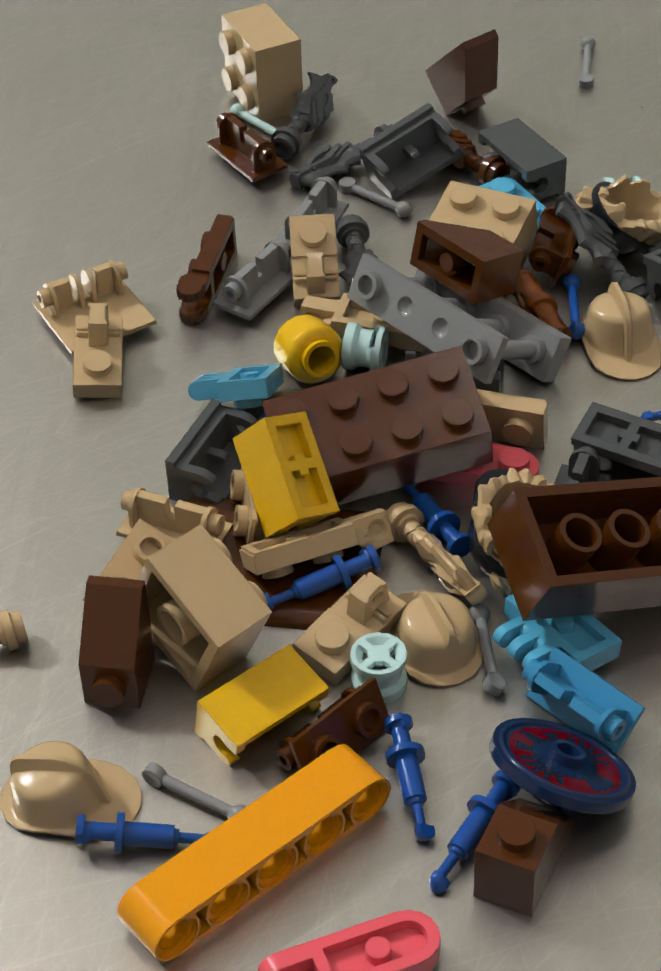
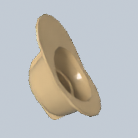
M611 282L607 293H602L595 297L588 308L587 315L583 316L580 322L585 324V330L581 338L587 356L594 368L605 376L622 381H637L648 378L661 367V342L652 323L650 305L643 297L635 293L622 291L618 282Z
M427 590L398 595L397 597L407 603V607L404 609L397 625L389 634L398 637L405 644L407 650L405 669L409 677L424 685L441 688L460 685L473 678L482 666L483 655L471 612L462 601L449 594L429 592Z
M57 740L42 742L29 748L23 754L14 755L10 763L11 776L8 778L0 794V809L3 816L16 829L74 838L78 814L86 815V821L116 823L118 812H126L125 821L134 822L141 809V789L132 774L119 765L102 760L88 759L81 750L72 744Z

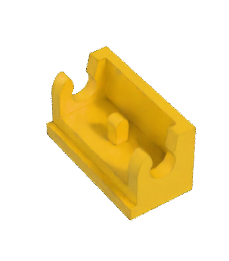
M306 411L264 417L232 439L265 538L280 535L295 526L300 529L313 525L327 516L340 511Z
M288 644L198 700L195 733L201 740L204 739L227 765H231L240 759L238 754L245 750L247 744L303 708L311 713L320 708L321 704L319 701L328 696L329 687L294 648Z

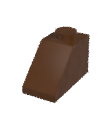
M495 29L461 43L425 70L446 115L459 109L466 115L481 108L486 104L483 97L497 89L499 37Z
M421 220L417 223L410 264L476 305L515 293L524 250L491 230Z
M89 575L86 582L78 662L85 703L100 704L106 707L118 706L140 709L155 661L145 581Z
M522 798L498 804L475 849L473 896L532 918L576 826V817Z

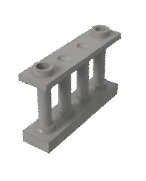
M368 253L362 254L347 298L435 353L462 346L471 375L484 384L492 383L501 360L511 362L542 382H554L572 340L569 336L503 297L474 305L419 269H417L415 277H407Z

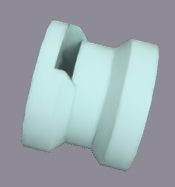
M349 322L346 326L342 342V368L354 371L357 367H366L369 371L385 367L389 349L388 327L377 325L371 330L364 329L359 323Z
M381 632L366 634L357 639L352 645L350 652L352 688L356 689L368 679L374 677L385 704L392 703L401 698L407 688V672L405 669L407 650L405 644L398 637Z

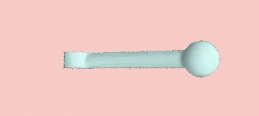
M236 103L230 107V112L235 113L240 119H244L270 135H273L276 128L246 112L242 104Z

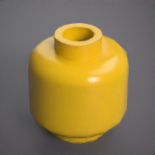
M298 315L287 320L278 330L274 339L275 357L278 364L282 363V367L296 380L307 384L322 383L331 378L341 365L342 340L340 335L320 318L311 315Z

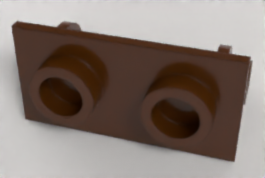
M222 113L218 116L216 120L218 137L207 141V146L252 183L266 179L272 174L288 168V164L276 155L274 144L269 140H264L252 129L247 130V126L240 121V118L235 113Z
M555 205L547 207L542 211L536 231L537 235L534 238L528 256L529 263L535 271L550 275L547 286L549 290L553 288L560 275L565 277L572 272L579 257V253L575 251L579 245L569 223L560 216L555 215L557 210L554 208Z
M371 677L356 689L346 688L341 693V698L320 713L314 723L306 724L291 737L285 736L279 742L280 748L275 751L278 763L288 771L293 767L300 770L337 745L346 744L356 753H359L385 732L384 720L389 716L376 678Z

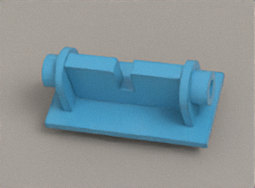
M555 646L546 660L540 662L537 659H532L526 664L522 672V678L527 681V688L529 689L526 693L527 697L571 728L603 743L617 755L646 709Z

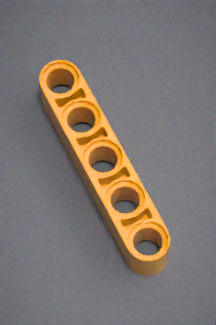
M341 744L329 749L136 882L127 890L117 907L119 920L158 961L167 962L179 957L376 815L390 795V781L348 745Z

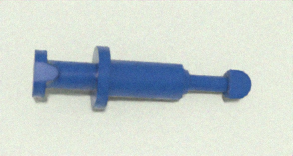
M416 484L401 487L404 492L411 495L414 499L413 505L423 513L424 520L428 524L426 530L430 534L435 535L441 543L447 542V551L451 555H458L460 558L466 556L470 552L468 534L458 532L461 521L456 513L450 510L443 511L428 493H420L415 487Z
M372 545L364 547L359 551V556L343 562L339 554L331 556V565L294 580L290 589L272 597H269L268 592L264 593L269 609L272 610L275 605L294 597L301 601L340 584L345 590L351 588L352 581L350 577L370 568L374 572L382 570V565L375 548Z
M395 713L384 720V729L386 733L392 735L394 746L385 753L386 763L389 767L397 770L403 803L412 809L416 838L419 841H428L435 836V828L433 825L426 824L422 808L427 801L420 769V763L425 759V750L422 744L411 742L409 731L413 727L412 717L409 714Z
M501 770L496 771L491 780L494 786L486 797L473 795L467 802L470 814L447 845L449 855L439 869L434 870L430 876L429 886L434 894H440L450 886L451 883L446 878L457 861L467 860L479 844L498 804L511 800L519 793L521 787L510 780Z
M118 812L116 823L86 821V815L78 814L75 845L83 846V844L89 843L91 840L114 842V854H122L123 846L173 850V847L178 846L179 843L193 844L206 834L180 832L179 829L175 828V825L125 821L126 812Z

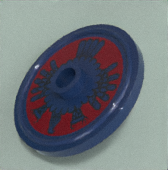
M535 718L510 719L502 722L495 728L489 743V750L493 761L510 780L555 810L565 814L570 810L591 814H609L621 811L629 805L636 790V780L633 772L614 751L589 735L559 723Z

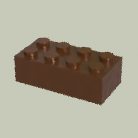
M462 346L262 401L266 417L306 411L338 505L493 462L491 429Z
M661 477L513 488L487 524L523 621L661 606Z

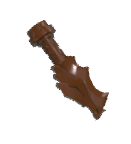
M454 130V132L448 135L461 147L463 154L461 158L453 162V165L461 169L464 167L472 169L473 172L478 174L480 184L491 182L495 178L510 176V167L504 159L497 155H492L488 158L478 155L476 146L473 145L471 140H468L467 134Z

